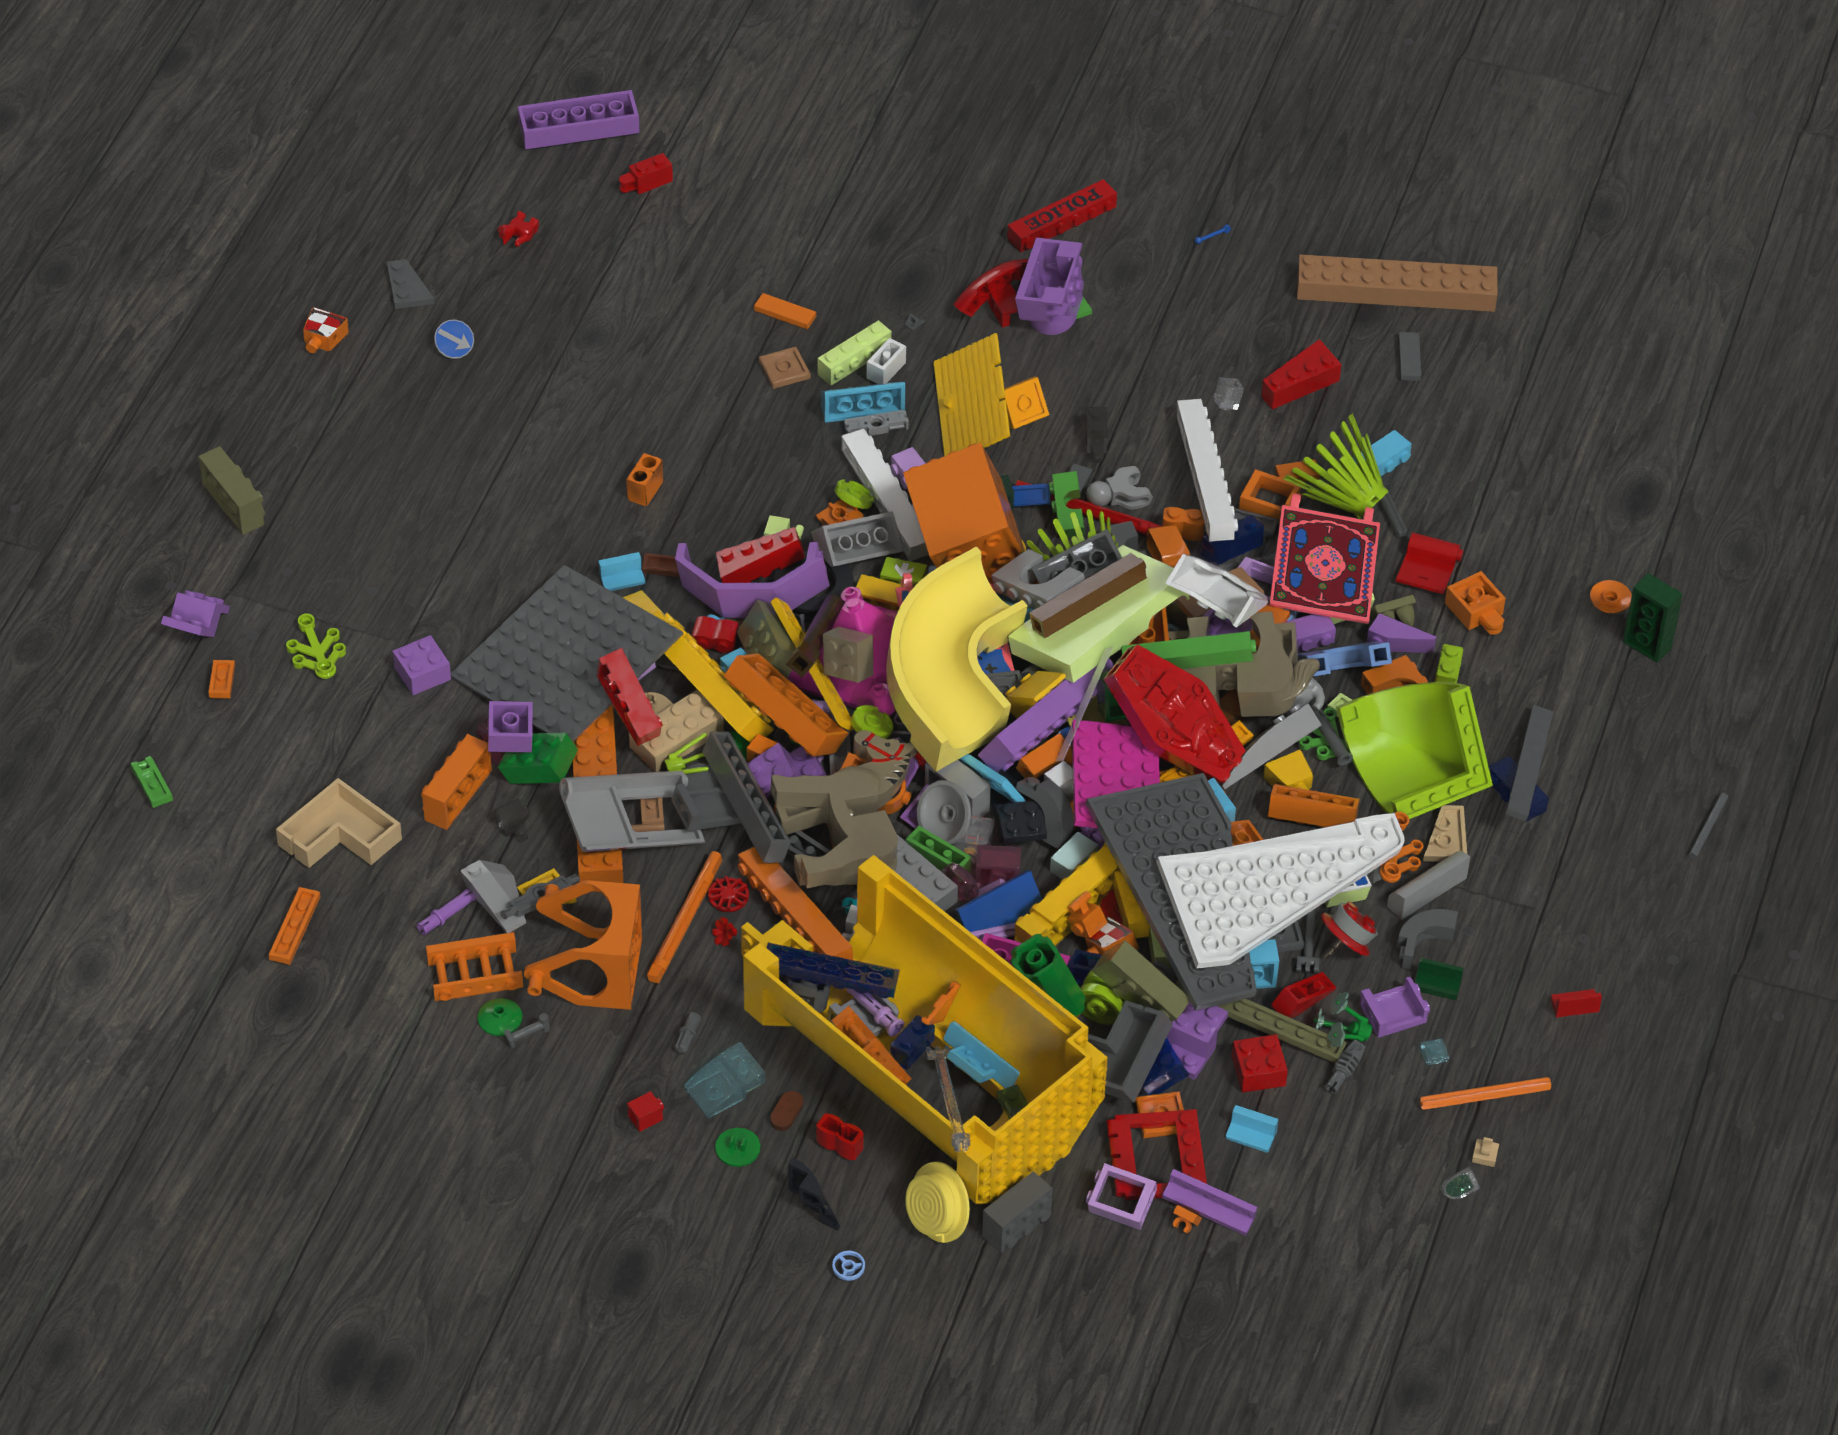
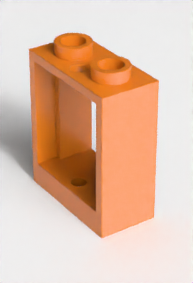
M1255 469L1240 496L1239 509L1279 519L1278 524H1280L1282 507L1255 498L1259 489L1263 488L1289 497L1285 505L1290 506L1292 494L1301 495V503L1303 497L1300 493L1301 487L1283 478Z

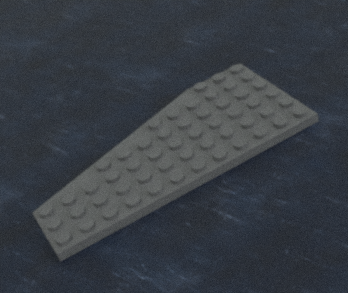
M1204 773L1088 798L1085 805L1194 1010L1197 1011L1255 997L1257 989L1249 952L1230 965L1196 969L1156 863L1159 856L1205 852L1233 846L1231 822Z

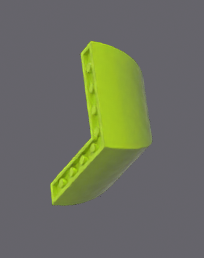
M1451 682L1404 685L1374 692L1336 706L1342 733L1348 751L1353 755L1352 761L1371 796L1387 814L1403 812L1411 819L1493 786L1470 686Z

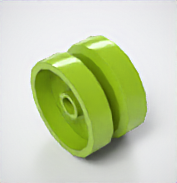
M1091 970L1080 988L1086 998L1084 1002L1085 1009L1082 1014L1099 1024H1114L1125 1000L1118 997L1113 992V989Z

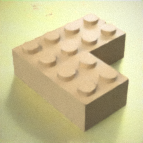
M339 778L276 829L278 846L290 855L295 854V858L308 868L339 843H342L372 865L402 840L401 825L397 820Z

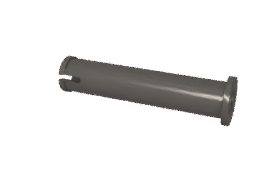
M1315 711L1314 713L1321 723V726L1318 728L1336 756L1337 764L1339 766L1349 764L1353 759V755L1346 750L1325 716L1324 711Z

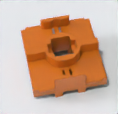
M841 499L834 504L828 503V508L816 515V519L822 523V526L864 517L857 507L849 505Z

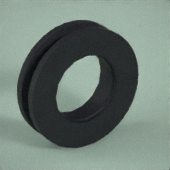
M804 551L805 558L781 570L777 568L774 582L803 565L807 559L808 551ZM824 560L828 579L833 582L835 587L828 594L812 597L793 609L792 612L797 620H800V614H804V621L812 622L827 596L837 595L841 598L842 591L848 587H853V573L848 564L831 567Z

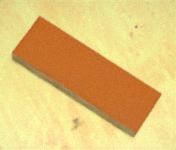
M762 293L754 305V311L807 330L816 318V312L765 293Z

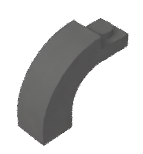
M1033 777L1018 781L1016 790L1035 800L1043 810L1047 830V839H1043V841L1057 849L1061 848L1072 838L1074 829L1073 811L1065 793L1050 779L1042 783Z
M1446 909L1426 910L1414 915L1403 925L1397 944V949L1400 950L1399 959H1403L1402 968L1411 970L1415 949L1423 941L1439 939L1453 942L1458 911Z

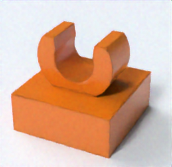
M1179 1205L1176 1206L1173 1212L1180 1216L1173 1221V1226L1178 1228L1181 1222H1185L1186 1227L1183 1231L1187 1234L1192 1229L1191 1223L1198 1226L1202 1217Z

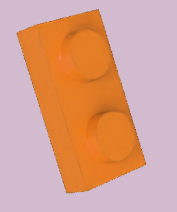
M213 660L209 698H231L235 660Z

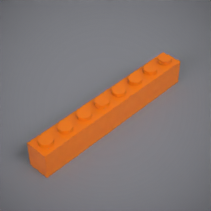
M755 846L738 854V870L740 874L749 879L754 889L757 888L763 900L771 904L775 914H779L785 923L813 945V953L822 967L825 966L832 973L854 962L852 946L778 862H763Z

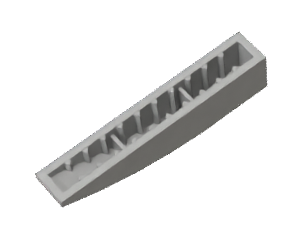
M1297 704L1288 710L1290 714L1286 717L1282 714L1272 721L1274 725L1266 729L1245 748L1246 751L1241 757L1243 760L1237 767L1232 768L1229 772L1231 776L1226 782L1218 783L1220 787L1225 790L1320 727L1321 723L1310 705L1300 706V704Z

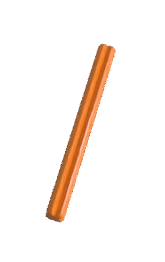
M1549 1077L1421 1096L1419 1102L1421 1109L1425 1110L1550 1090L1551 1081Z

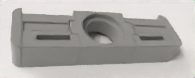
M905 410L845 419L844 422L846 434L865 429L866 433L872 436L888 433L889 430L906 428L907 430L909 428V420ZM874 422H879L882 425L875 427L871 424Z

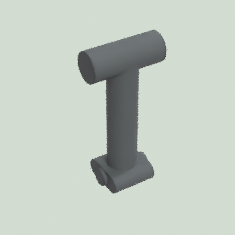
M546 1013L540 1014L539 1021L513 1033L505 1030V1038L510 1048L515 1047V1041L541 1029L545 1033L549 1032L550 1023L548 1015Z

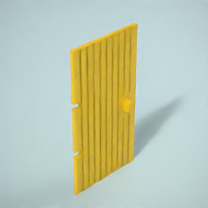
M997 333L934 361L944 456H947L950 452L965 449L971 444L981 442L983 447H988L1010 437L1006 400L1000 401L1005 398L1002 366L995 367L1001 363Z

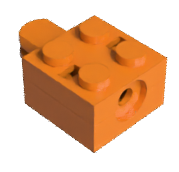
M1482 571L1447 587L1445 604L1468 630L1482 625L1489 634L1495 635L1499 634L1503 629L1504 619L1501 615H1503L1506 598Z

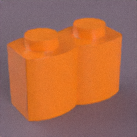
M1177 507L1164 508L1163 527L1176 525L1182 538L1190 541L1203 540L1205 523L1201 510H1183Z

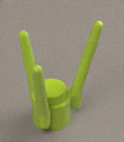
M707 733L696 737L676 752L668 754L669 758L664 760L667 770L683 771L684 774L708 771V767L684 769L686 768L685 764L705 757L703 753L686 759H682L681 756L677 757L707 736Z

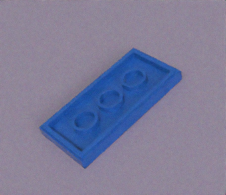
M1027 870L955 909L960 924L969 932L1016 923L1019 917L1030 914L1031 907L1036 903H1040L1042 898L1031 871Z

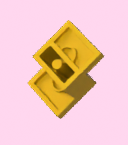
M783 920L764 934H761L748 922L741 926L742 956L761 943L779 958V973L790 965L797 972H801L802 969L813 970V945Z

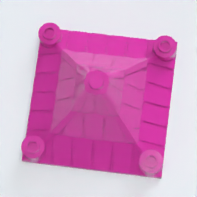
M848 587L841 593L844 605L832 629L839 626L873 635L874 675L859 683L828 676L844 705L855 709L863 705L875 706L879 708L878 711L887 713L890 717L896 709L889 693L886 664L892 628L898 612L867 603L863 600L859 588ZM822 646V648H821V650H820V655H819L818 658H819L821 664H822L823 667H824L823 646ZM793 670L791 671L787 679L804 693L824 699L809 671L803 678Z

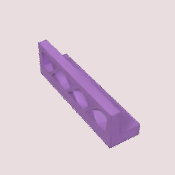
M1175 1169L1170 1174L1169 1183L1162 1196L1167 1201L1244 1236H1247L1257 1212L1256 1206Z

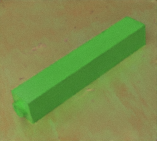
M1250 631L1138 644L1181 669L1253 661V652H1257L1255 639L1251 640ZM1134 645L1122 646V655L1128 648Z

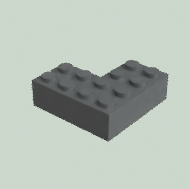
M1125 1001L1107 1039L1088 1034V1042L1108 1057L1105 1094L1135 1102L1173 1025L1163 1012Z

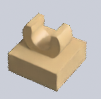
M1484 1137V1140L1477 1139L1472 1162L1495 1167L1499 1144L1494 1143L1493 1139Z

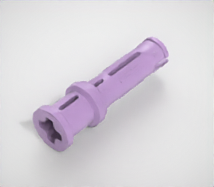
M854 981L848 986L847 992L874 1016L875 1023L881 1024L887 1030L889 1036H895L901 1031L904 1021L896 1018L891 1013L892 1010L889 1007H883L859 982Z

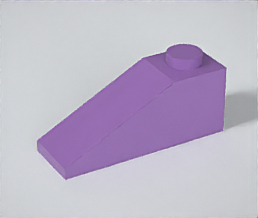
M1379 613L1368 630L1367 643L1374 641L1389 642L1390 652L1433 653L1436 636Z

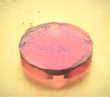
M949 863L943 868L941 872L958 885V900L963 902L968 900L970 902L979 895L978 885L966 869L955 863Z

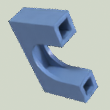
M1380 641L1298 654V661L1300 659L1319 660L1320 668L1314 676L1331 674L1330 671L1343 668L1392 664L1389 642Z

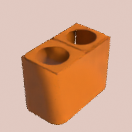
M643 453L626 479L627 499L629 501L646 506L647 499L648 506L663 483L662 459ZM643 473L647 474V478L644 481H638Z
M1176 525L1148 529L1146 544L1153 559L1175 568L1182 554L1190 555Z

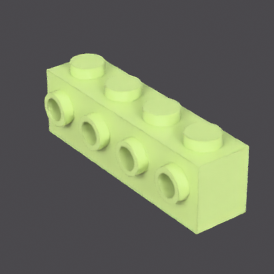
M879 320L820 356L818 358V376L830 386L867 364V361L891 338L892 331Z

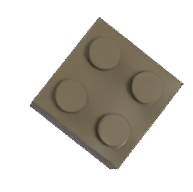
M839 626L824 633V674L856 683L873 676V635Z

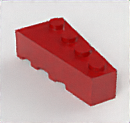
M1319 339L1263 380L1261 397L1271 409H1275L1339 382L1342 364Z
M795 527L716 552L720 577L723 583H751L752 580L760 576L762 578L769 576L776 568L781 570L805 558L803 546Z
M620 648L599 658L596 677L636 745L639 746L660 736L663 726L662 721L658 715H655L651 702L646 697L623 649Z

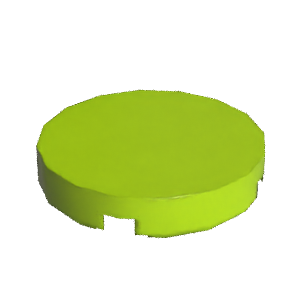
M842 479L835 486L834 491L836 495L847 504L860 509L871 508L874 496H870L871 492L863 485L855 481L847 483L845 479Z
M859 706L851 717L852 726L857 733L866 730L884 739L890 736L894 726L889 715L878 711L879 708L875 706Z

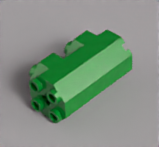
M1035 934L1012 949L1010 962L1015 969L1075 1017L1084 1011L1086 998L1049 937Z

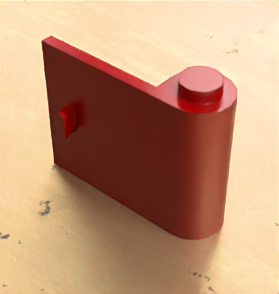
M1412 532L1406 556L1395 582L1444 594L1457 561L1461 562L1464 550L1461 549L1460 544Z

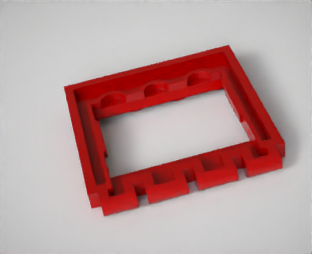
M1196 1109L1115 1115V1119L1106 1121L1108 1137H1110V1154L1113 1158L1111 1160L1112 1166L1137 1175L1131 1128L1150 1129L1176 1125L1182 1173L1207 1184ZM1120 1179L1114 1180L1116 1196H1125V1200H1139L1144 1188ZM1168 1183L1157 1184L1154 1198H1162Z

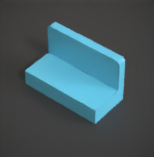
M639 552L599 560V575L603 587L615 591L645 584Z
M1235 1105L1231 1124L1226 1133V1139L1263 1152H1269L1277 1133L1278 1119Z

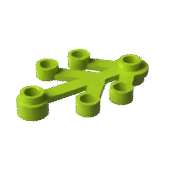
M311 614L300 615L298 627L302 632L306 633L311 647L291 639L286 643L287 651L291 654L301 652L315 657L317 662L305 659L303 655L297 654L292 658L293 666L297 669L307 667L315 670V674L322 679L331 678L336 673V661L339 657L346 655V646L343 643H337L333 646V652L328 659L324 656L331 644L340 639L339 630L330 628L325 639L319 644L314 632V616Z

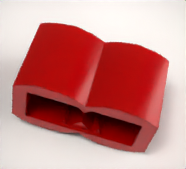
M700 616L696 619L692 637L704 649H714L721 653L733 652L738 637V623L727 619L716 620L711 617Z
M827 1113L816 1124V1141L822 1147L836 1150L840 1156L849 1160H856L862 1152L864 1133L857 1126L844 1123L839 1117Z

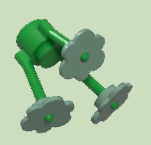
M1347 992L1339 993L1336 999L1331 1002L1330 1013L1339 1014L1345 1010L1358 1019L1357 1021H1352L1349 1027L1344 1026L1340 1022L1325 1021L1324 1016L1321 1015L1322 1008L1317 1010L1313 1021V1028L1317 1030L1318 1028L1321 1029L1322 1025L1331 1027L1328 1039L1331 1041L1332 1047H1341L1344 1039L1366 1041L1372 1032V1025L1368 1024L1369 1019L1359 1015L1347 1006L1349 995Z

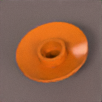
M1601 581L1591 589L1590 599L1592 604L1603 612L1619 613L1630 606L1631 591L1627 586L1618 581Z

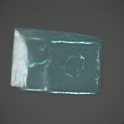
M740 1041L702 1067L685 1083L684 1089L709 1119L746 1099L747 1092L764 1084L765 1071Z

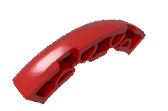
M1029 259L1011 260L989 269L961 293L954 302V306L962 313L972 317L988 299L990 292L996 289L1001 290L1010 285L1013 280H1022Z

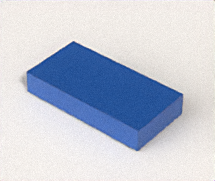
M1049 483L1009 486L1010 507L1051 505Z

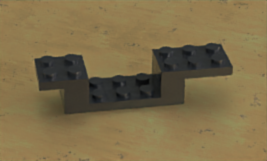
M1011 713L1008 716L1006 728L1017 720ZM988 742L987 744L983 745V749H984L990 742ZM1017 760L1007 771L1004 772L1001 769L998 772L1015 789L1018 781L1025 779L1016 769L1019 763ZM990 788V799L999 843L1007 844L1047 839L1042 808L1035 800L1019 792L1026 801L1013 803Z

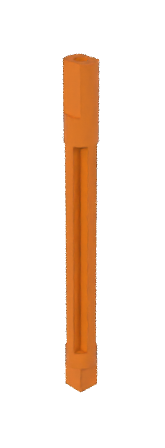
M712 851L700 871L647 974L649 982L659 984L722 863L720 853Z

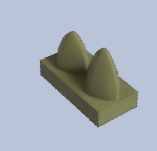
M1413 595L1375 605L1370 614L1374 620L1379 613L1395 619L1394 614L1396 613L1404 624L1413 626V605L1416 601Z

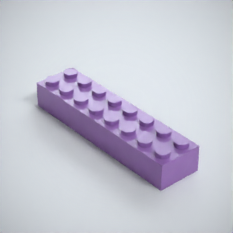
M1109 658L1102 672L1110 671L1113 668L1114 664ZM1097 666L1074 683L1069 680L1062 682L1000 732L978 756L995 772L998 773L1001 769L1004 772L1007 771L1016 760L1019 761L1028 753L1027 751L1034 749L1042 739H1046L1054 732V729L1061 727L1067 721L1066 719L1072 718L1077 713ZM1097 685L1092 694L1093 698L1097 697Z

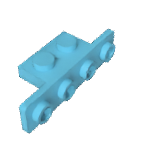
M951 1022L943 1038L944 1041L954 1048L949 1050L947 1058L957 1068L970 1075V1078L976 1082L982 1083L993 1078L1008 1091L1012 1090L1020 1072L957 1022Z

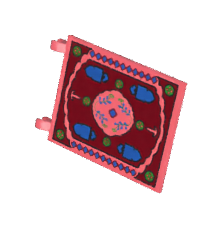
M1292 494L1290 506L1282 505L1269 606L1368 624L1380 523L1372 521L1374 509L1366 507L1363 520L1299 508L1301 495Z

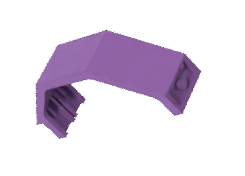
M809 542L807 559L803 565L772 583H720L691 563L687 543H678L675 560L682 587L723 618H746L757 600L771 604L775 597L788 603L791 610L830 586L823 559V551L819 550L818 542Z

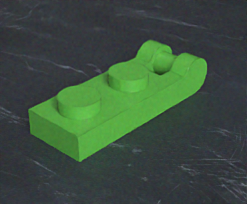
M151 756L145 757L143 761L130 763L133 774L138 779L153 808L173 801V796Z

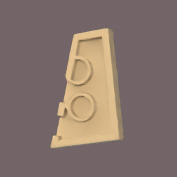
M1444 805L1441 807L1423 861L1441 862L1457 851L1467 854L1464 806Z

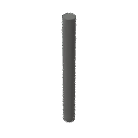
M1726 793L1719 795L1689 853L1690 858L1696 859L1728 799Z

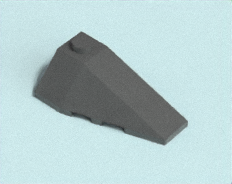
M1106 529L1033 567L1032 570L1040 584L1052 580L1069 567L1082 572L1085 579L1118 561L1122 556L1112 536Z

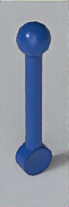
M1227 224L1222 229L1203 237H1196L1195 243L1201 244L1203 240L1220 233H1228L1231 227Z

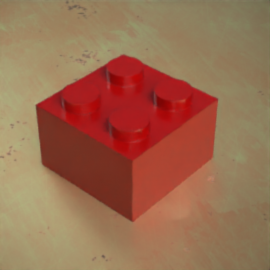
M1277 1034L1233 1041L1231 1057L1242 1093L1286 1086L1288 1069Z

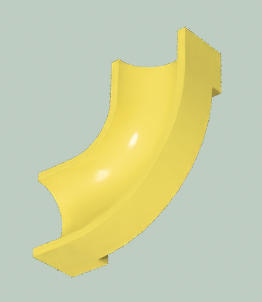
M977 546L941 565L917 583L900 606L895 617L889 643L886 672L892 702L900 719L911 733L910 742L935 772L992 741L1006 728L1011 707L1009 701L983 672L977 657L983 650L988 654L1008 643V636L1024 624L1028 606L1023 600L1010 606L999 598L986 578L981 561L982 552Z

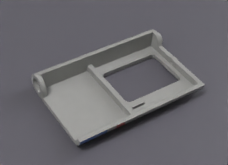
M683 771L562 778L560 781V795L583 852L705 843L701 829L692 831L678 829L635 832L632 829L622 800L672 797L676 785L684 784L685 787L688 786V777Z

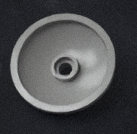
M937 781L929 785L922 793L918 802L917 820L919 826L951 845L960 841L966 834L971 820L970 802L965 791L958 784L951 781Z

